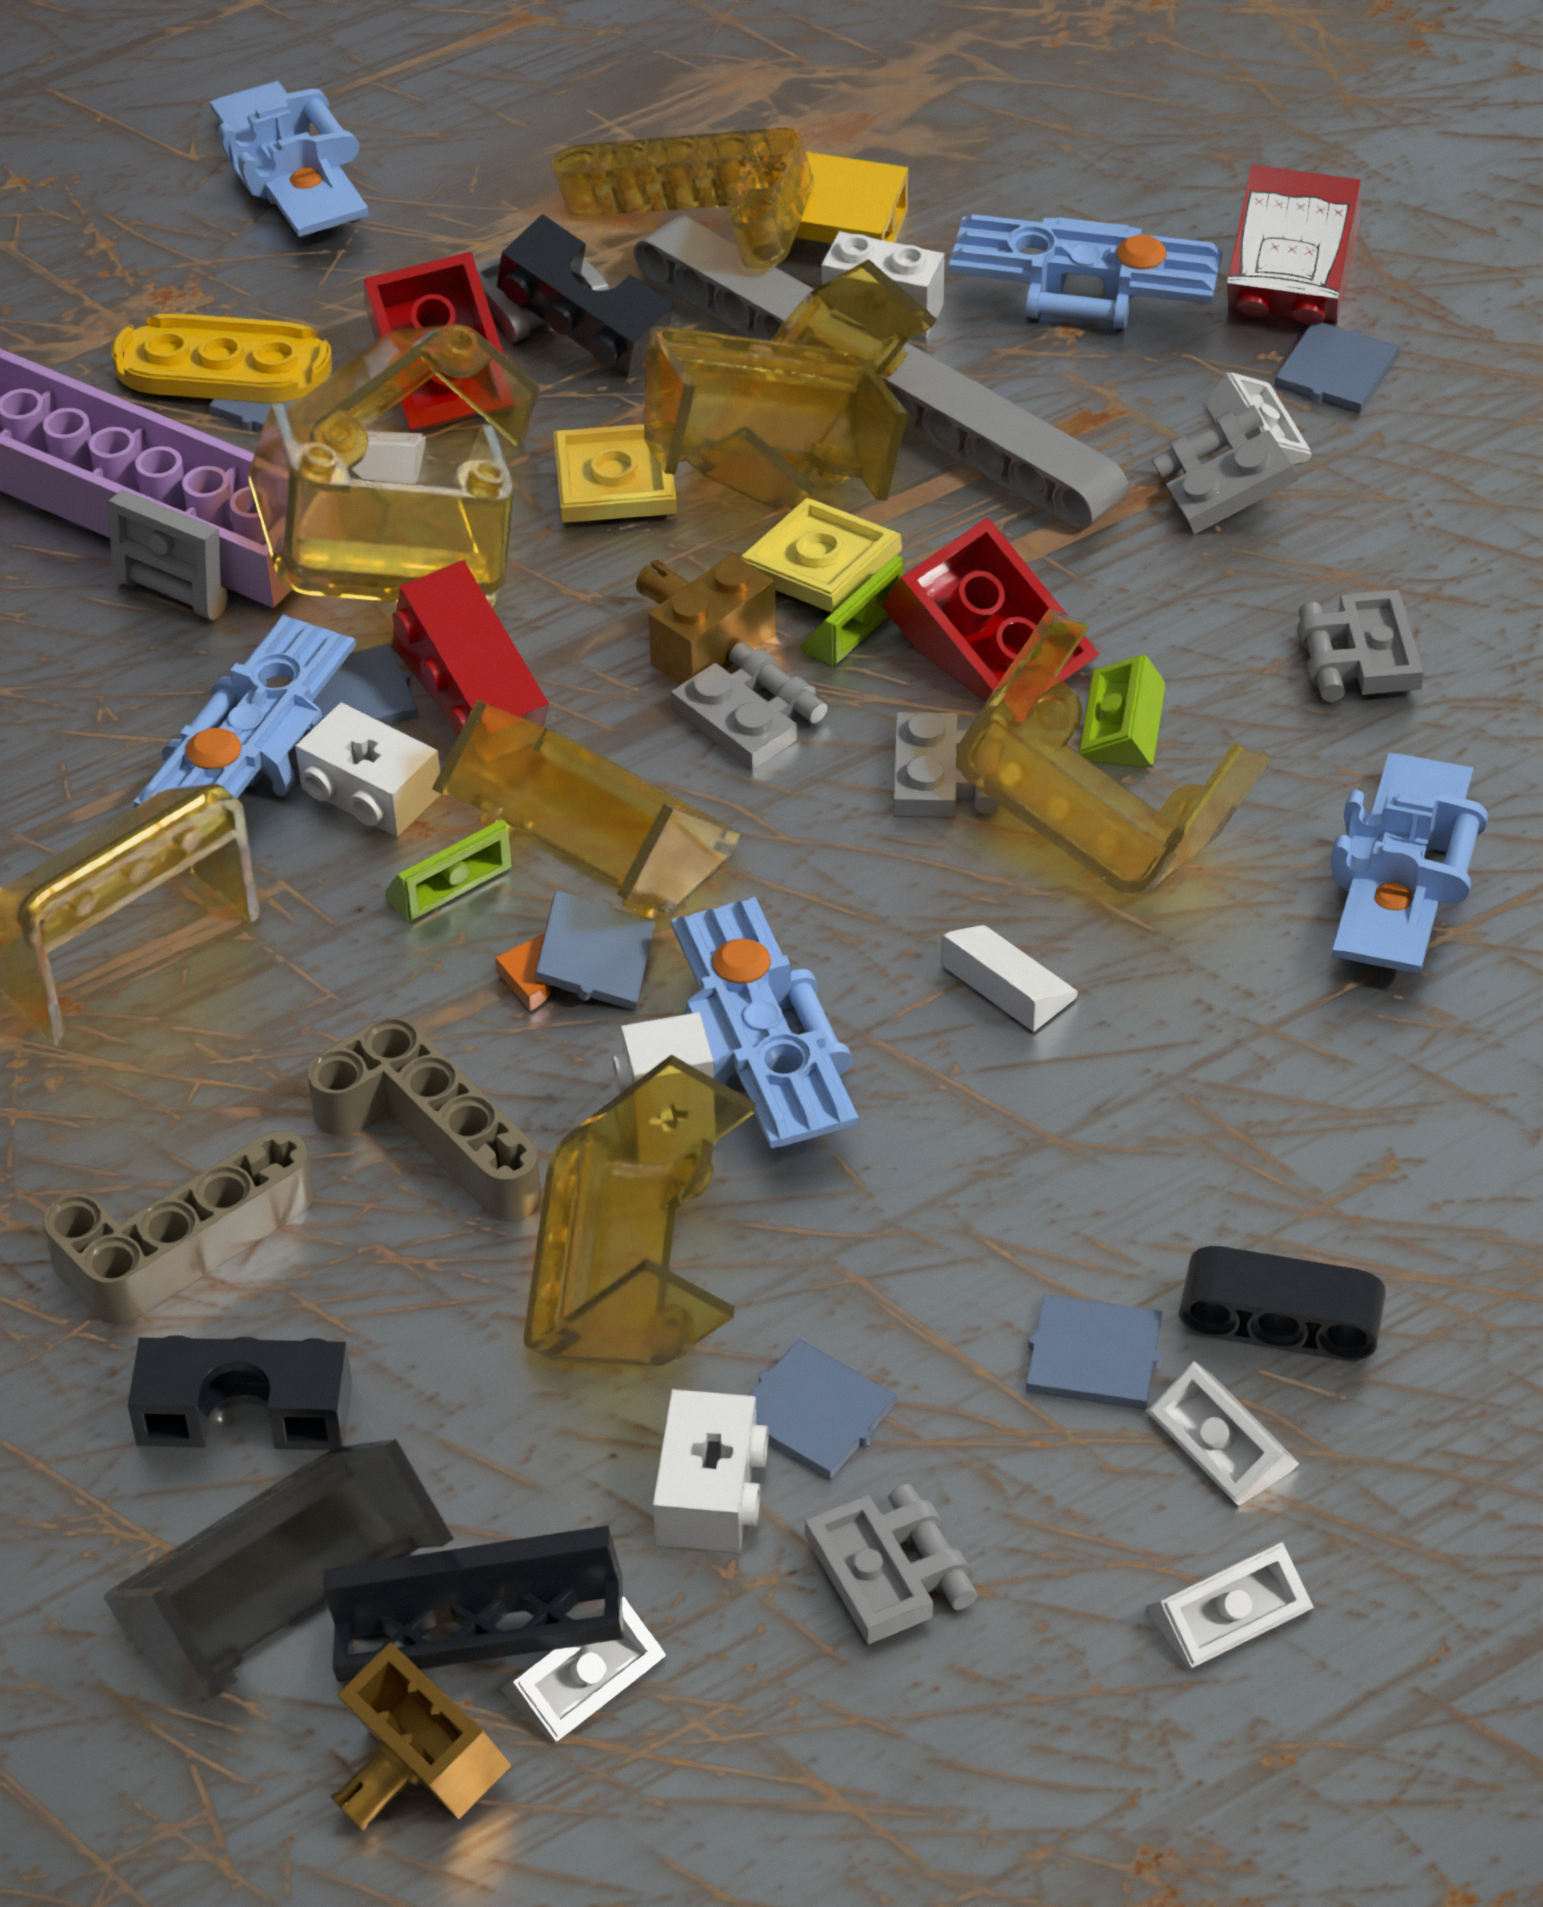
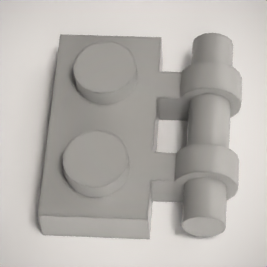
M1254 405L1236 415L1232 411L1221 415L1215 419L1217 425L1190 439H1187L1184 435L1170 442L1171 449L1152 458V462L1161 479L1181 469L1183 470L1184 475L1166 483L1194 535L1298 481L1292 465L1270 430L1250 440L1245 436L1264 426V422ZM1226 445L1229 446V451L1203 465L1199 461Z
M1399 589L1340 595L1339 612L1323 613L1321 605L1317 602H1306L1301 605L1298 610L1300 622L1297 626V632L1301 646L1309 651L1311 657L1307 664L1311 683L1319 688L1323 700L1329 702L1339 700L1345 693L1342 681L1350 678H1358L1362 695L1422 689L1424 671ZM1335 641H1347L1349 649L1333 650L1332 643Z
M740 642L732 648L729 654V661L740 668L738 671L730 674L715 662L671 691V709L753 771L797 741V724L793 722L794 719L802 715L811 723L816 724L824 718L828 706L815 696L816 691L813 686L801 677L791 678L779 669L778 660L765 650H754L746 643ZM765 687L777 697L767 702L757 692Z
M990 709L981 710L976 714L975 726L971 730H957V713L897 712L894 816L955 817L956 800H974L975 809L980 813L989 814L995 812L999 807V797L1005 790V772L999 765V757L1005 751L1006 735L1004 729L1000 726L999 714ZM956 760L975 761V765L970 770L956 769Z
M911 1484L900 1485L889 1494L888 1499L894 1510L881 1515L871 1496L867 1494L805 1520V1536L868 1645L933 1618V1601L928 1592L934 1590L938 1593H944L955 1610L969 1607L978 1597L975 1588L969 1580L971 1573L969 1564L960 1550L949 1547L939 1530L942 1521L934 1506L928 1500H921ZM903 1542L915 1544L923 1559L910 1563L899 1544Z

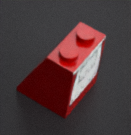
M1251 164L1227 281L1228 308L1238 309L1241 313L1253 317H1262L1268 314L1290 316L1298 322L1309 325L1312 322L1322 323L1324 321L1337 323L1359 236L1361 179Z

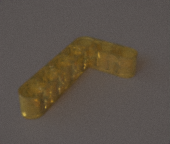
M787 127L579 144L559 152L551 163V168L569 214L575 217L730 206L727 218L742 263L745 267L756 270L773 267L786 258L814 185V177L801 136L797 130Z

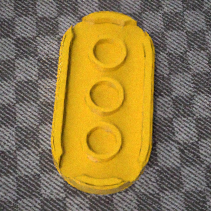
M180 313L158 314L146 318V326L134 330L132 324L124 328L115 337L111 346L113 369L116 377L129 388L159 395L261 403L288 402L307 396L322 386L330 373H332L333 368L331 347L327 340L322 341L318 339V332L306 325L286 321Z

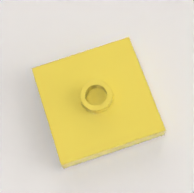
M667 422L553 431L562 523L677 514Z
M807 497L739 558L775 581V590L833 613L892 557L902 550L901 534Z

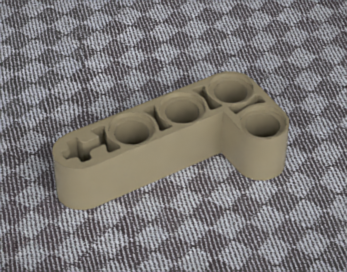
M388 1017L374 1021L320 1053L311 1061L308 1067V1082L314 1120L318 1127L326 1133L337 1136L350 1135L390 1113L467 1193L494 1218L507 1222L519 1221L531 1216L538 1209L541 1202L537 1149L533 1142L408 1020Z
M273 1131L264 1134L121 1224L98 1201L90 1196L73 1194L59 1198L47 1208L43 1216V1226L53 1268L63 1282L93 1314L104 1322L120 1324L135 1320L309 1208L314 1199V1187L308 1148L304 1140L292 1132Z

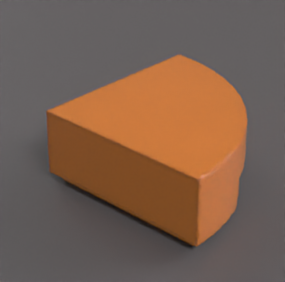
M544 933L495 957L496 972L529 1011L540 1006L548 999L552 992V985L533 980Z

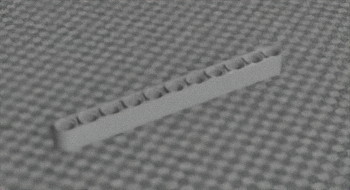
M677 215L638 241L634 246V257L639 269L653 283L1067 525L1079 530L1086 529L1127 497L1129 492L1128 480L1119 465L1107 456L694 220L683 215Z

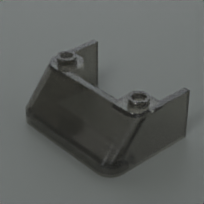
M396 1439L341 1446L322 1454L134 1573L108 1591L103 1598L118 1623L181 1697L199 1698L201 1702H204L224 1692L239 1680L234 1669L244 1661L242 1655L244 1652L326 1599L323 1592L324 1569L412 1556V1553L419 1548L443 1547L454 1538Z

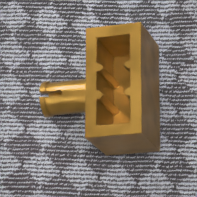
M733 553L692 582H688L667 568L659 560L651 561V567L648 565L644 566L636 580L637 591L659 604L658 607L648 613L651 665L680 685L715 662L725 670L733 665L729 661V654L736 644L744 642L754 649L776 633L775 581Z
M391 1642L337 1694L364 1727L378 1740L374 1745L379 1750L338 1792H334L330 1796L363 1831L369 1826L368 1823L409 1782L414 1786L421 1782L444 1806L460 1819L512 1766L486 1733Z

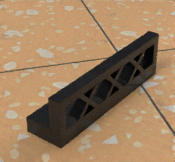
M608 1525L324 1569L323 1592L335 1624L333 1671L337 1682L351 1681L389 1642L399 1649L419 1670L624 1639L623 1578ZM605 1599V1616L573 1620L566 1615L578 1603ZM526 1611L534 1616L520 1629L502 1631L495 1627L503 1617L510 1613ZM455 1622L462 1626L448 1640L430 1642L423 1637L438 1624ZM385 1633L391 1637L389 1641L376 1651L353 1654L354 1637Z

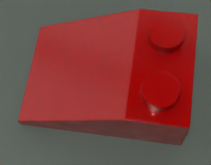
M471 251L364 278L365 309L380 357L410 433L518 406L519 401Z
M988 517L901 576L881 605L918 652L1008 720H1012L1100 655Z

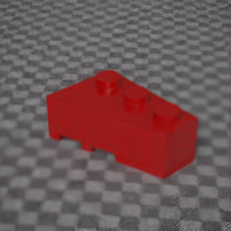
M459 561L400 585L396 612L392 614L394 630L391 646L450 721L457 738L461 742H466L480 760L543 733L549 703L465 561Z

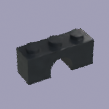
M542 214L501 252L496 287L503 291L512 302L523 305L545 320L555 332L568 336L591 352L600 363L613 367L628 378L668 338L674 304L631 274L615 288L604 291L592 290L578 283L577 281L581 277L586 243Z
M172 1335L165 1338L139 1337L128 1399V1409L136 1446L206 1447L209 1425L221 1410L235 1404L252 1403L268 1410L274 1449L344 1451L352 1389L346 1342L326 1341L319 1338L292 1341L259 1340L252 1337L197 1339L181 1335Z

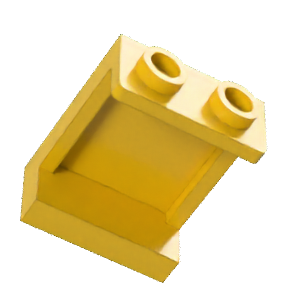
M783 148L774 169L767 168L764 174L760 202L753 201L749 210L747 228L749 234H755L756 255L767 257L776 235L833 244L840 231L895 243L908 211V167Z

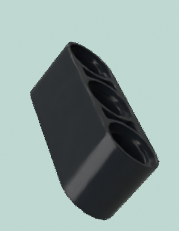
M1207 1246L1196 1250L1190 1258L1179 1317L1187 1329L1210 1338L1339 1360L1358 1361L1373 1355L1377 1348L1386 1289L1378 1277L1359 1269L1223 1246Z

